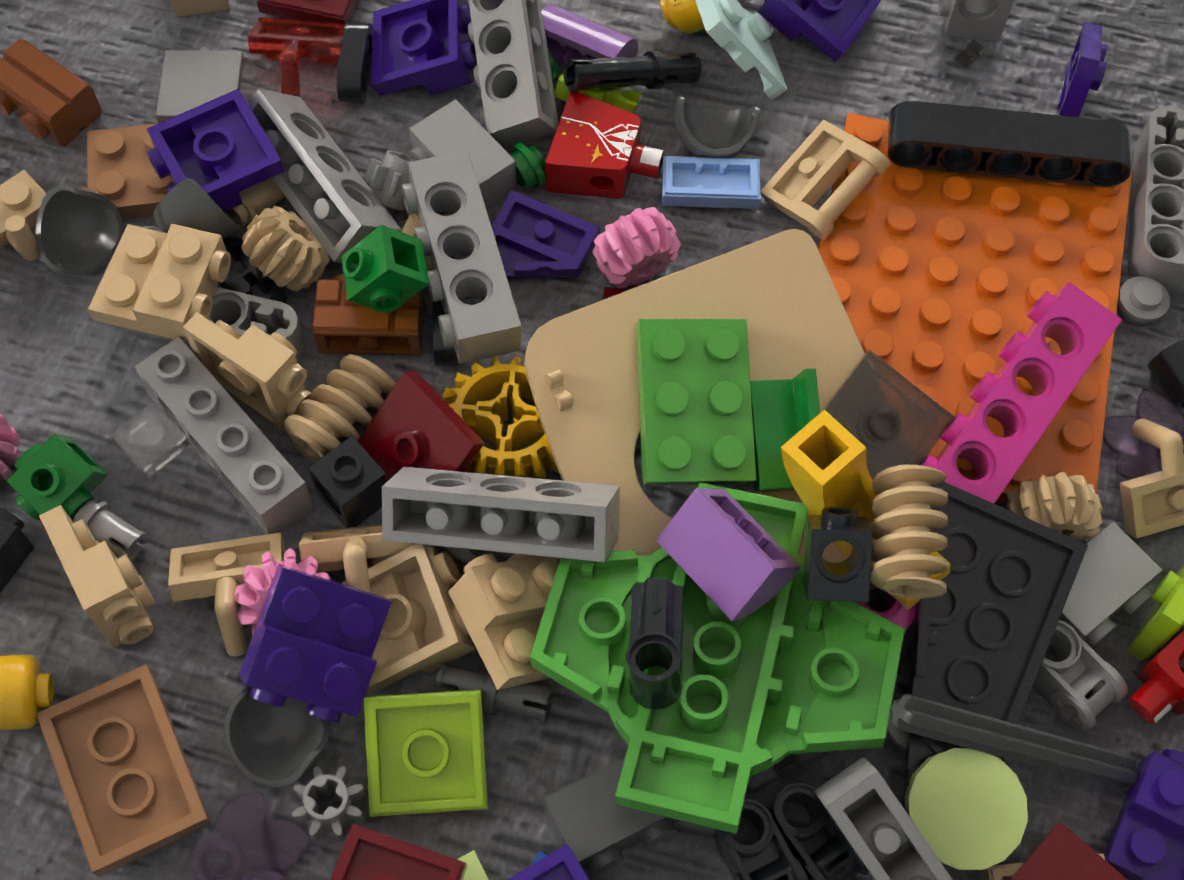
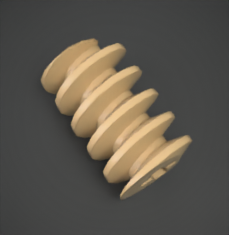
M352 354L344 356L340 363L341 370L335 369L328 373L326 378L327 385L320 384L313 389L312 396L314 400L307 399L299 404L298 411L300 416L293 414L285 419L284 427L286 433L295 447L311 463L314 464L325 456L327 452L341 444L339 441L341 437L348 439L353 436L358 442L360 435L353 424L358 422L368 427L373 419L368 413L367 408L371 407L378 411L384 403V399L380 394L384 392L389 395L396 385V382L384 370L369 360Z
M897 465L877 473L873 479V492L877 496L872 501V512L876 518L871 524L873 538L875 539L872 544L871 559L875 563L871 567L870 581L876 587L885 590L891 595L904 598H931L947 593L946 583L930 578V575L943 573L947 570V560L930 555L931 552L944 550L948 545L947 537L930 532V530L941 529L948 525V516L941 511L932 510V508L941 507L948 503L947 492L931 487L946 480L948 476L942 471L922 465Z

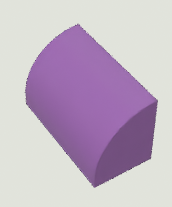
M549 4L542 9L547 48L559 67L564 68L566 61L569 59L589 60L596 58L635 57L638 53V42L634 38L554 4Z
M696 488L656 539L662 548L731 621L746 617L766 604L787 585L801 568L725 489Z

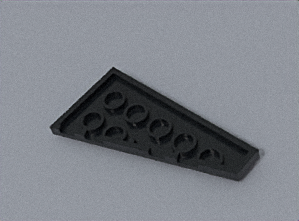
M942 482L931 487L947 492L948 503L941 507L932 508V510L941 511L948 516V525L941 529L930 530V532L947 537V548L937 552L951 564V570L942 580V582L947 584L946 594L922 598L916 603L910 695L1018 724L1088 545L960 488ZM908 732L904 796L912 774L927 758L952 748L966 747ZM903 798V808H904V809H905V798Z

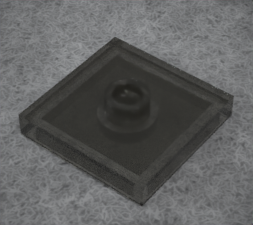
M871 350L862 356L823 409L867 448V467L872 480L877 473L893 466L921 465L954 419L951 413Z

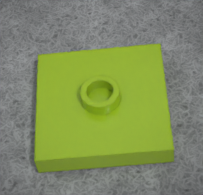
M1184 564L1176 573L1170 570L1159 583L1151 596L1157 603L1125 649L1126 652L1141 662L1144 659L1147 661L1184 626Z
M482 689L364 697L369 817L488 809Z

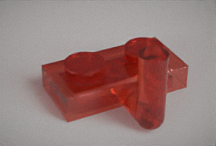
M259 17L248 34L249 54H262L270 60H279L281 93L301 97L299 60L301 58H310L311 61L319 64H329L339 60L346 24Z

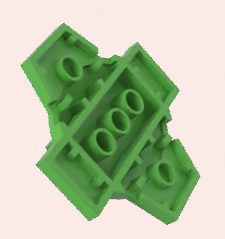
M699 482L698 488L725 489L801 566L787 585L753 613L741 619L731 621L663 548L658 549L651 555L637 556L634 549L611 551L605 562L560 558L530 654L531 666L608 712L616 730L627 743L628 749L615 794L616 805L737 834L751 776L769 769L789 754L883 747L905 629L853 601L807 599L803 585L804 558L800 555V549L809 511L803 503ZM647 578L668 579L671 583L684 588L683 688L681 696L674 704L657 710L644 708L636 703L631 696L626 663V653L630 640L632 586L645 582ZM655 666L645 669L643 673L656 676L665 673L667 670L663 667Z

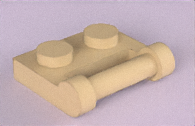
M823 120L760 190V193L768 204L806 226L820 239L825 240L835 228L833 222L874 176L881 177L891 164L887 157L875 147ZM853 161L858 162L857 167L818 210L813 208L816 202Z

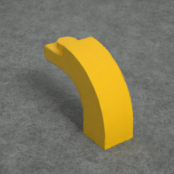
M823 410L781 446L782 459L787 475L811 515H822V509L827 507L850 508L858 511V517H866L871 526L876 518L872 512V501L877 495L873 492V480L867 467V448L826 410ZM846 541L833 542L846 558L850 556L853 549L852 544ZM931 552V553H930V555H932V556H937V557H941V558L945 559V558H944L941 554H939L938 552ZM871 559V567H872L875 562ZM947 561V570L943 573L930 575V578L942 581L950 573L951 564ZM892 595L907 610L911 609L922 599Z

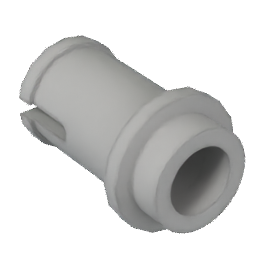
M90 500L85 503L77 512L73 523L83 519L95 541H99V543L106 541L116 556L121 557L127 554L131 562L137 558L142 552L143 547L137 545L136 542L146 544L148 540L147 533L139 531L112 513V507L107 502L97 503L94 500Z

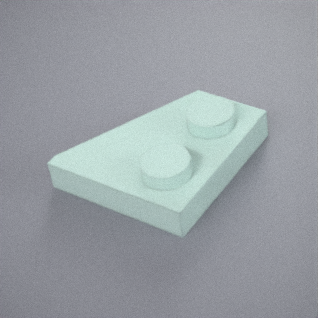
M695 0L706 32L721 48L730 54L732 59L745 73L754 66L758 69L764 85V93L769 98L775 99L785 92L787 86L769 40L772 32L766 20L759 13L751 14L742 8L737 0Z

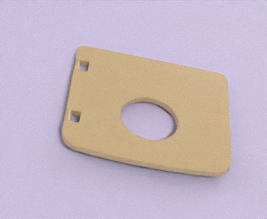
M785 230L554 318L540 326L527 344L524 369L539 418L562 481L620 486L618 540L612 551L634 549L637 556L653 554L662 548L656 539L672 520L671 517L660 511L648 499L639 484L635 470L634 452L640 432L635 327L639 319H747L750 381L793 379L804 369L816 368L820 413L826 410L867 448V467L872 480L877 473L897 465H915L812 237L803 230ZM795 490L755 493L803 503ZM806 527L800 549V555L803 558L805 554ZM833 542L822 553V558L832 563L842 562L847 559ZM870 585L869 591H870V590H873V589H875V588H877V587H876V586H873V585Z

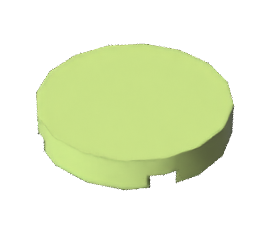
M952 748L927 758L912 774L904 796L905 811L940 862L958 870H984L1004 861L1021 843L1028 823L1027 796L1017 774L999 757L970 748Z

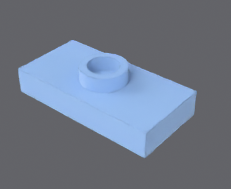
M663 156L662 206L759 209L761 200L760 159Z

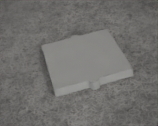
M202 47L200 50H166L156 109L157 121L168 120L236 89L240 90L244 61L243 52L209 51L207 47Z

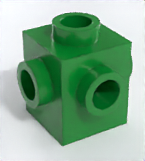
M384 225L377 227L341 256L348 301L372 308L377 312L390 314L429 285L422 240Z
M54 433L43 445L40 443L33 445L17 459L15 467L18 470L7 482L19 493L14 498L16 503L32 518L40 520L39 515L61 505L72 520L85 503L94 500L91 492L109 474L71 437Z

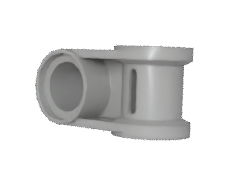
M1059 620L1049 647L1056 654L1057 662L1050 661L1044 657L1033 686L1052 705L1055 712L1066 724L1076 731L1086 733L1095 726V717L1111 702H1121L1127 696L1128 687L1119 672L1104 661L1078 635L1072 626ZM1091 691L1092 695L1086 699L1085 695Z

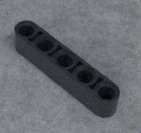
M921 101L898 103L889 112L888 158L898 166L1095 187L1116 186L1125 182L1130 177L1129 130L1121 122Z

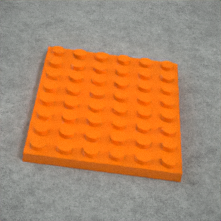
M848 113L844 131L875 147L889 160V121ZM853 161L832 184L830 196L857 167L858 162ZM890 161V167L882 176H874L833 222L835 228L825 240L820 239L818 251L915 465H920L929 454L935 458L940 454L947 444L940 439L941 434L959 412L965 416L970 412L976 403L969 397L971 392L988 371L994 375L997 374L1005 362L998 357L999 353L1017 331L1022 334L1027 332L1034 322L1027 317V314L1045 291L1054 296L1068 282H1071L1116 315L1132 170L1130 177L1119 185L1095 187L898 166ZM1114 332L996 501L1008 504L1007 494L1015 489H1020L1021 482L1035 481L1040 479L1041 474L1046 477L1055 476L1059 472H1065L1068 477L1073 475L1084 476L1087 483L1093 484L1096 494ZM1045 337L1048 348L1052 352L1061 355L1057 342L1049 337ZM1016 376V383L1023 393L1033 396L1030 383L1024 378ZM987 417L989 430L994 435L1004 438L1002 424L995 418ZM957 458V468L961 475L967 479L975 480L973 465L966 459Z

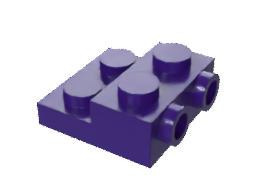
M409 0L373 12L371 85L380 96L421 84L432 95L473 83V69L477 65L475 47L468 33L471 14L467 0Z
M763 0L764 3L757 13L791 41L801 33L836 62L849 48L881 0Z
M239 89L147 128L154 149L146 153L159 179L170 176L174 185L167 188L168 193L182 180L187 178L193 179L224 212L243 204L239 192L285 172L281 158Z
M278 564L239 672L243 683L246 686L253 687L250 696L260 702L278 707H284L287 697L308 703L306 709L308 714L330 722H339L342 713L358 717L377 663L372 656L391 601L373 593Z
M1170 749L1163 750L1162 754L1153 751L1138 763L1136 773L1139 775L1138 780L1135 784H1130L1104 856L1105 860L1129 880H1184V753Z

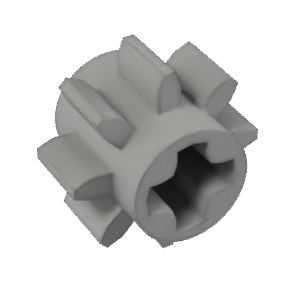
M387 150L384 159L380 158V161L371 158L364 181L370 183L369 187L374 188L373 193L383 205L397 210H406L402 184L410 183L408 162L417 161V159L400 152Z
M316 766L313 769L315 778L307 786L295 785L293 788L296 794L303 800L304 806L296 808L292 812V816L297 823L313 820L309 828V835L314 841L317 842L322 837L324 831L334 832L342 842L345 840L344 828L351 821L363 823L365 820L362 812L355 807L354 802L365 797L366 792L362 784L346 787L349 781V773L346 767L341 766L334 776L323 774L322 770ZM336 793L341 805L338 809L328 807L323 814L317 804L321 799L330 801Z

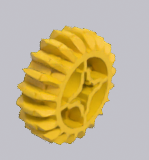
M517 353L511 359V364H501V360L494 355L491 359V367L484 368L474 360L471 366L472 377L457 372V376L454 379L455 388H445L442 395L444 401L481 439L489 440L496 446V451L482 446L465 472L546 479L545 469L559 473L536 406L528 405L520 398L524 397L534 402L524 366H521V358ZM513 409V424L508 425L507 435L504 437L503 422L509 420V412ZM526 444H533L525 449L518 450Z

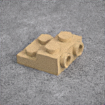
M127 224L88 307L92 319L169 339H175L179 336L183 342L189 343L183 326L196 312L209 320L212 312V296L218 282L223 283L229 274L231 256L226 251L222 236L176 224H171L168 233Z
M198 312L183 326L193 353L228 394L283 433L285 431V419L293 414L300 416L298 411L299 404L307 399L314 400L312 393L306 390L304 384L307 370L298 364L296 359L297 350L282 335L275 332L268 335L252 324L240 337L227 323L218 320L214 324Z
M61 505L39 515L83 610L110 644L116 648L122 644L131 645L138 643L150 636L154 631L155 625L147 609L156 605L144 579L141 575H138L128 555L125 554L117 558L106 541L101 543L95 541L83 519L73 523Z
M414 544L368 568L371 593L389 599L391 605L372 656L377 663L366 693L373 694L418 670L430 673L440 668L442 663L448 664L476 650L448 593L454 586L453 584L461 578L455 560L447 551L441 552V550L431 545Z
M515 553L507 561L497 562L493 554L481 555L464 567L463 571L465 574L448 591L497 690L550 678L531 666L530 654L559 565L556 557Z

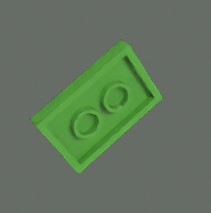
M639 319L635 327L643 486L698 485L699 482L711 485L752 484L755 482L756 466L747 319Z

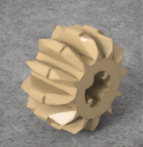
M282 207L265 208L259 216L256 215L247 226V232L242 237L244 242L241 248L244 254L250 257V264L257 267L263 273V277H269L274 280L278 287L286 286L292 291L298 292L302 288L307 289L313 281L316 282L324 273V267L330 261L329 255L305 222L295 212H287Z
M1059 472L1055 476L1046 477L1041 474L1040 479L1023 481L1020 483V489H1015L1007 494L1008 504L1005 505L1007 510L1085 544L1086 539H1092L1100 533L1099 525L1103 523L1101 517L1103 510L1098 494H1095L1093 484L1087 483L1082 475L1068 477L1065 472Z

